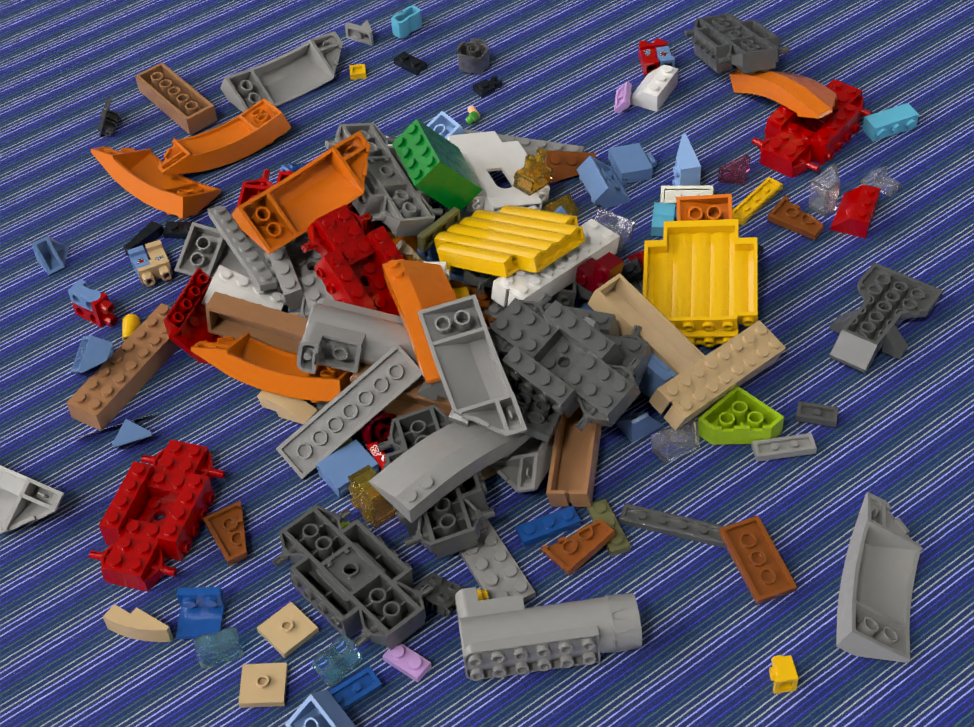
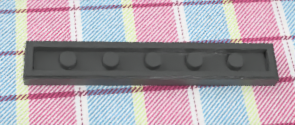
M624 503L619 518L620 524L727 549L719 534V529L725 526Z

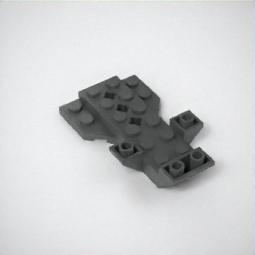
M874 262L857 283V289L864 303L857 310L839 315L829 327V329L839 333L829 358L864 373L872 365L875 355L881 348L882 352L900 359L908 349V345L897 327L904 319L926 317L942 297L943 290Z
M508 380L527 431L523 432V434L548 442L550 437L553 436L563 414L561 416L551 408L552 405L549 402L544 404L537 398L538 394L534 391L532 393L527 391L522 386V382ZM424 381L417 394L437 401L439 396L448 399L441 381L428 385ZM451 410L448 420L468 427L471 421L454 413L453 410Z

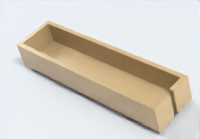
M620 273L596 289L591 296L588 305L594 311L615 314L620 333L619 336L630 335L634 325H637V327L638 325L641 326L642 330L639 338L647 341L651 352L675 373L680 374L705 357L693 343Z
M759 320L657 388L649 403L660 414L664 413L670 403L673 404L663 418L676 431L722 399L734 387L741 386L777 361L786 347Z

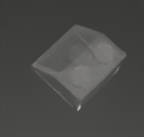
M836 164L831 165L811 181L808 208L824 217L834 212L838 205L837 198L840 192V179Z

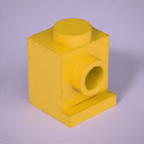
M774 656L771 659L772 667H769L770 679L774 681V694L796 691L799 678L792 656Z

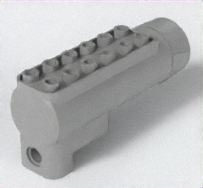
M327 298L319 299L312 306L305 332L298 346L296 362L297 367L301 371L311 374L316 373L319 364L358 373L361 363L372 366L398 343L418 366L401 316Z
M476 587L461 589L455 594L465 675L473 681L495 677L502 678L516 674L523 675L530 672L548 671L558 668H570L579 665H592L600 663L601 653H617L642 648L641 622L634 593L604 595L603 597L529 608L524 607L522 595L478 601Z

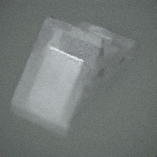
M888 166L870 171L861 180V183L864 185L881 188L880 192L889 197L899 190L901 186L900 182L886 176Z

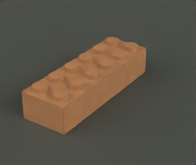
M161 62L135 75L139 91L188 134L196 133L217 121L214 105L164 63Z

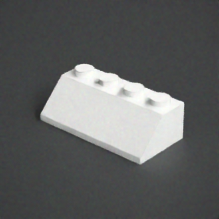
M219 265L201 303L207 305L214 292H218L281 311L283 302L280 295L283 293L274 289L259 291L252 279Z

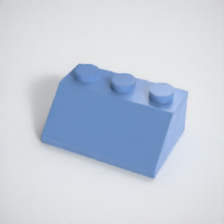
M589 156L578 167L579 179L584 183L585 190L590 194L591 201L596 206L600 205L604 208H609L631 201L615 171L610 166Z
M92 335L83 336L70 372L82 373L107 361L108 358L112 357L114 351L113 343Z
M327 689L311 693L285 723L286 727H356Z

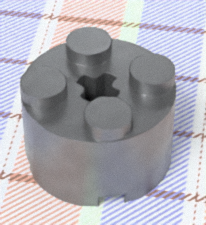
M470 39V42L465 43V41H462L458 45V66L461 72L481 75L489 67V46L486 45L484 40Z

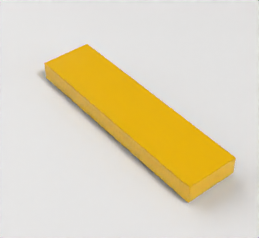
M768 177L733 209V219H739V224L743 226L783 189V184Z

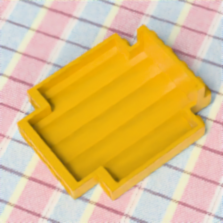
M505 205L499 212L484 209L476 210L471 216L464 217L459 224H453L447 231L439 232L434 238L439 261L446 262L447 269H450V272L453 271L454 267L507 278L518 270L538 273L585 242L583 227L578 225L577 216L515 205Z
M739 219L664 221L663 240H647L644 244L643 296L694 345L700 344L705 347H713L717 344L723 345L739 334V324L751 326L758 321L757 237L739 238Z

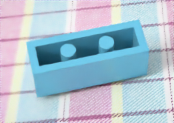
M909 103L865 116L862 130L874 142L916 128L919 114Z

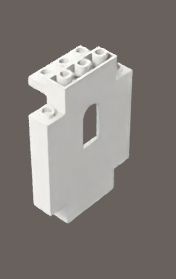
M495 131L447 136V140L460 149L482 188V191L465 207L466 212L479 209L499 212L505 205L541 210L542 203L548 201L550 187L518 141L502 142ZM502 170L512 187H498L488 172Z

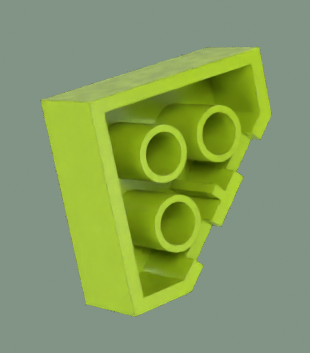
M736 386L698 418L697 435L712 445L752 444V441L779 436L783 430L784 416L739 386Z

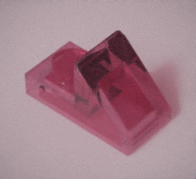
M745 154L720 167L718 181L720 183L744 185L746 172L750 169V157Z

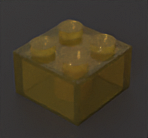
M367 465L348 476V490L352 496L350 501L356 510L359 509L364 520L367 523L370 522L376 528L396 515L394 506L369 483V480L376 476L377 473L370 465Z

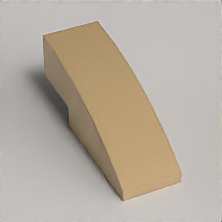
M264 390L257 395L262 407L276 411L281 418L303 425L318 412L316 408L302 399L285 397Z
M114 604L103 616L109 630L128 638L150 642H171L174 639L169 626L137 607L130 614Z

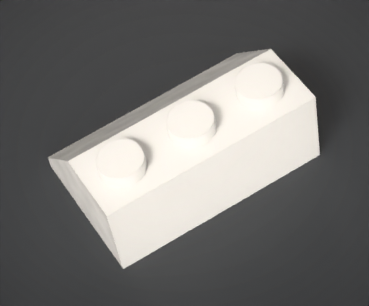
M662 65L648 73L631 95L630 104L657 112L678 85V69Z

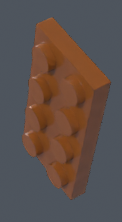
M758 515L719 529V534L756 605L797 590L796 583Z

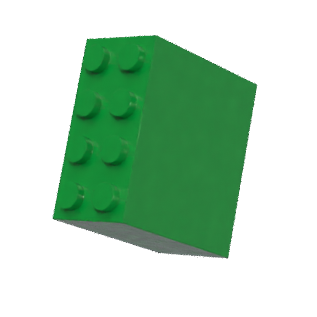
M418 119L410 124L392 143L414 186L450 210L456 207L461 211L482 191L460 149Z

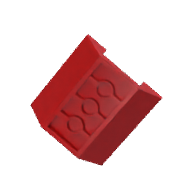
M198 267L163 321L171 341L196 361L211 365L191 352V347L200 341L207 340L208 342L215 343L217 338H222V336L208 332L206 305L201 303L212 278Z

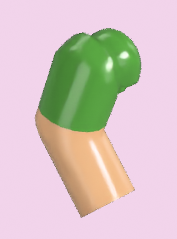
M473 105L468 107L469 116L465 118L469 125L480 119V114Z

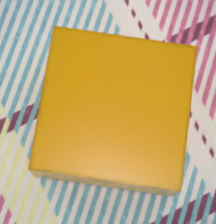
M365 64L349 65L351 80L366 78Z

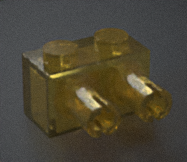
M539 148L536 150V156L530 154L525 157L524 167L517 170L514 174L513 187L531 196L551 183L554 168L545 164L546 149Z

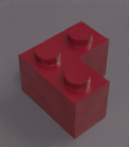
M610 252L598 260L590 258L577 267L575 282L594 293L596 289L619 273H622L624 261Z

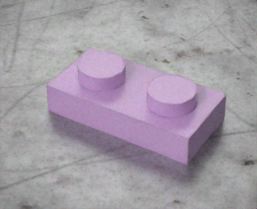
M628 81L616 90L614 111L618 114L623 110H627L630 106L632 84Z
M402 643L392 650L388 649L382 656L385 662L417 683L432 667L430 661Z

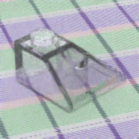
M598 208L594 218L595 221L620 236L617 254L630 240L637 223L601 208Z
M697 416L676 431L672 426H669L652 434V452L664 463H667L699 449Z

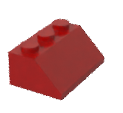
M863 184L844 193L830 230L866 238L878 206L881 188Z

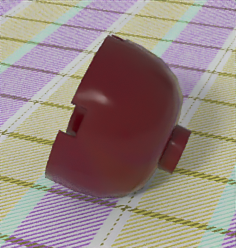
M381 411L361 428L364 442L368 445L376 441L378 444L387 441L390 436L392 419L396 417L389 412Z

